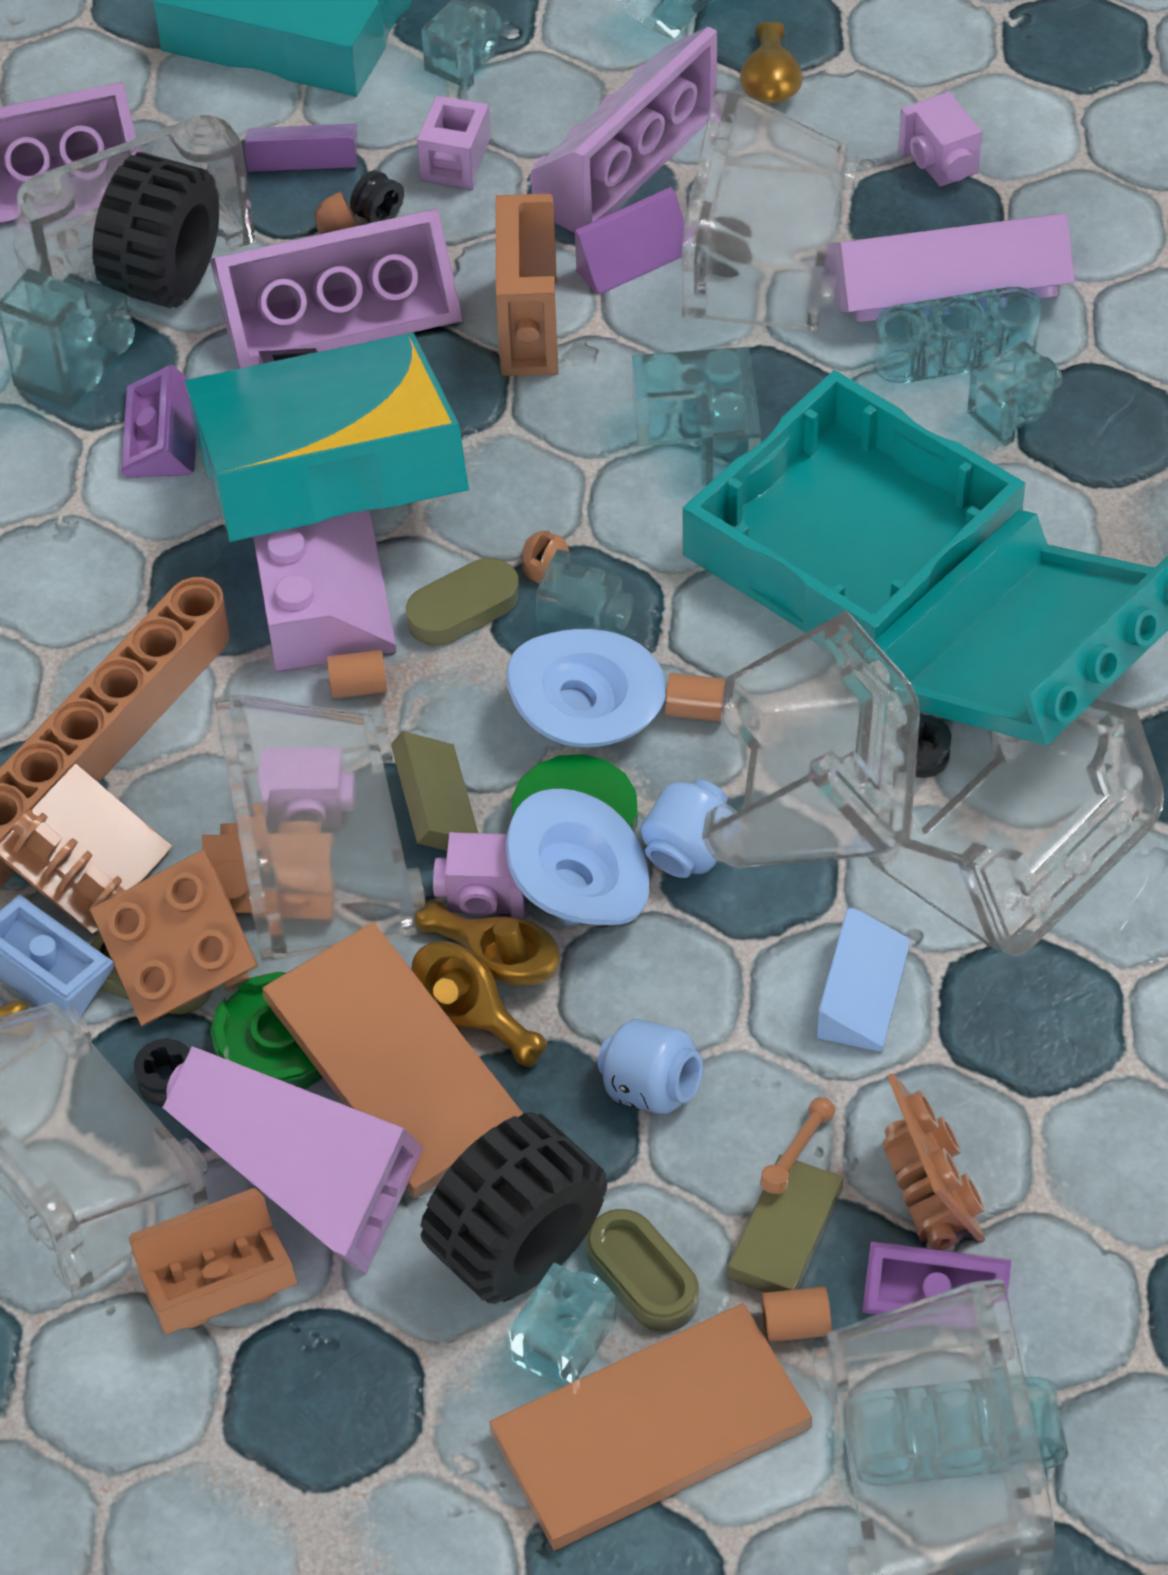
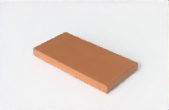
M374 921L263 987V999L343 1105L404 1128L424 1147L406 1187L414 1199L436 1186L454 1161L479 1137L513 1116L519 1117L523 1114Z
M741 1303L489 1421L490 1433L553 1551H556L811 1429L812 1416L746 1305Z

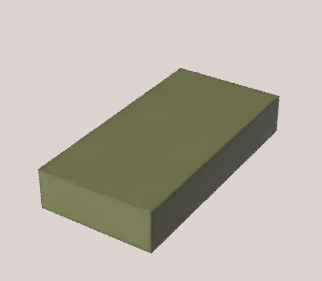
M402 731L391 743V748L417 844L447 851L449 832L479 833L454 744Z
M779 1154L775 1162V1165L778 1163L782 1155ZM796 1160L788 1171V1186L783 1193L771 1194L764 1190L762 1191L728 1265V1279L764 1292L799 1289L841 1195L844 1177Z

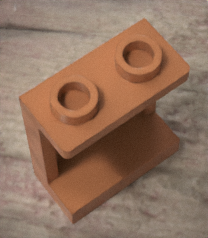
M551 194L495 195L496 307L501 376L559 375L555 298L557 267L553 196Z

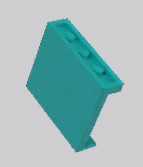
M1018 510L862 651L880 700L1048 746L1168 631V556L1156 567L1048 545L1037 513Z

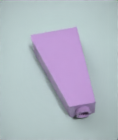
M192 1046L185 1062L177 1066L169 1079L166 1091L167 1099L163 1109L350 1266L367 1274L424 1147L400 1126Z

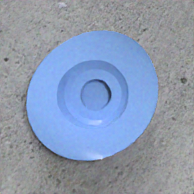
M572 629L535 637L516 649L508 662L506 670L510 696L524 720L538 733L548 739L573 747L610 745L637 734L655 719L661 710L666 696L665 676L654 656L636 641L618 633L604 630Z
M548 789L532 794L516 809L506 836L507 863L517 887L532 903L545 912L554 915L559 921L567 925H576L577 923L620 925L631 922L640 915L649 894V873L646 859L631 827L613 808L601 800L582 792L568 789Z

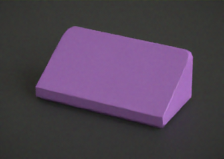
M357 123L248 128L244 138L247 171L261 172L357 167Z
M671 187L575 230L576 271L597 294L605 293L691 252L690 239L677 195Z
M173 364L127 386L121 473L126 478L181 476L194 472L196 436L184 381L188 378Z
M871 1241L862 1312L1003 1331L1012 1260Z

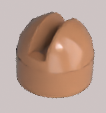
M341 191L326 198L316 209L315 223L317 230L321 234L359 226Z
M539 531L526 539L521 556L522 569L528 579L539 584H552L562 580L570 570V551L563 537L551 534L550 531ZM544 552L541 561L535 559L539 553Z

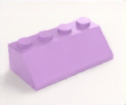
M706 27L664 47L648 63L640 65L633 76L614 94H609L602 101L600 107L581 125L574 126L566 139L547 156H542L535 163L530 175L532 194H551L553 196L554 223L575 233L576 229L614 213L717 114V31Z
M123 82L0 107V223L101 202L107 185L117 168L122 166L127 157L139 152Z
M438 208L210 259L222 315L239 369L259 365V351L316 348L317 352L463 321Z
M1068 213L823 244L824 258L839 312L855 311L856 322L891 318V306L912 304L913 315L946 311V299L967 296L969 307L1003 303L1002 292L1023 289L1025 300L1059 296V284L1075 282Z
M370 510L340 515L315 524L253 537L276 672L327 664V656L374 650H382L383 655L397 653Z

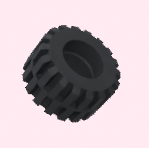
M137 152L135 155H130L125 159L122 166L117 168L107 185L94 225L92 259L93 265H95L96 279L101 282L102 288L170 309L181 306L185 300L190 298L207 270L218 234L219 193L213 175L209 174L208 170L144 152Z
M526 1112L519 1117L513 1116L493 1127L473 1142L443 1175L427 1203L428 1207L422 1216L420 1225L423 1228L420 1234L422 1242L482 1301L485 1300L489 1304H496L500 1301L507 1302L526 1293L547 1279L578 1248L590 1231L603 1205V1198L608 1185V1181L605 1179L606 1173L543 1114L536 1115L534 1112Z

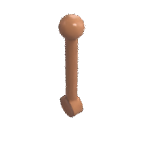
M818 1097L810 1102L808 1107L810 1116L778 1163L766 1166L762 1170L760 1185L764 1191L771 1194H780L787 1189L789 1181L788 1171L819 1125L829 1122L834 1116V1104L827 1097Z

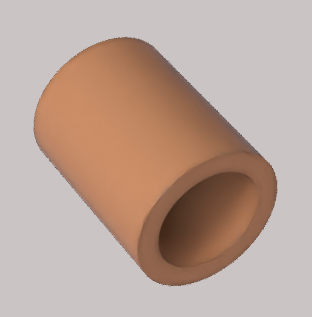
M382 650L327 656L332 699L387 693Z
M670 673L666 691L665 716L722 722L726 703L727 679Z
M825 1286L761 1293L763 1326L768 1343L831 1336L830 1306Z

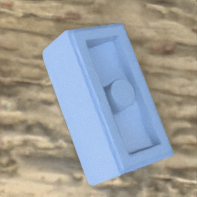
M19 894L0 910V980L69 1029L82 1016L113 970L114 963Z
M847 907L819 1008L817 1039L883 1052L911 939L864 912Z

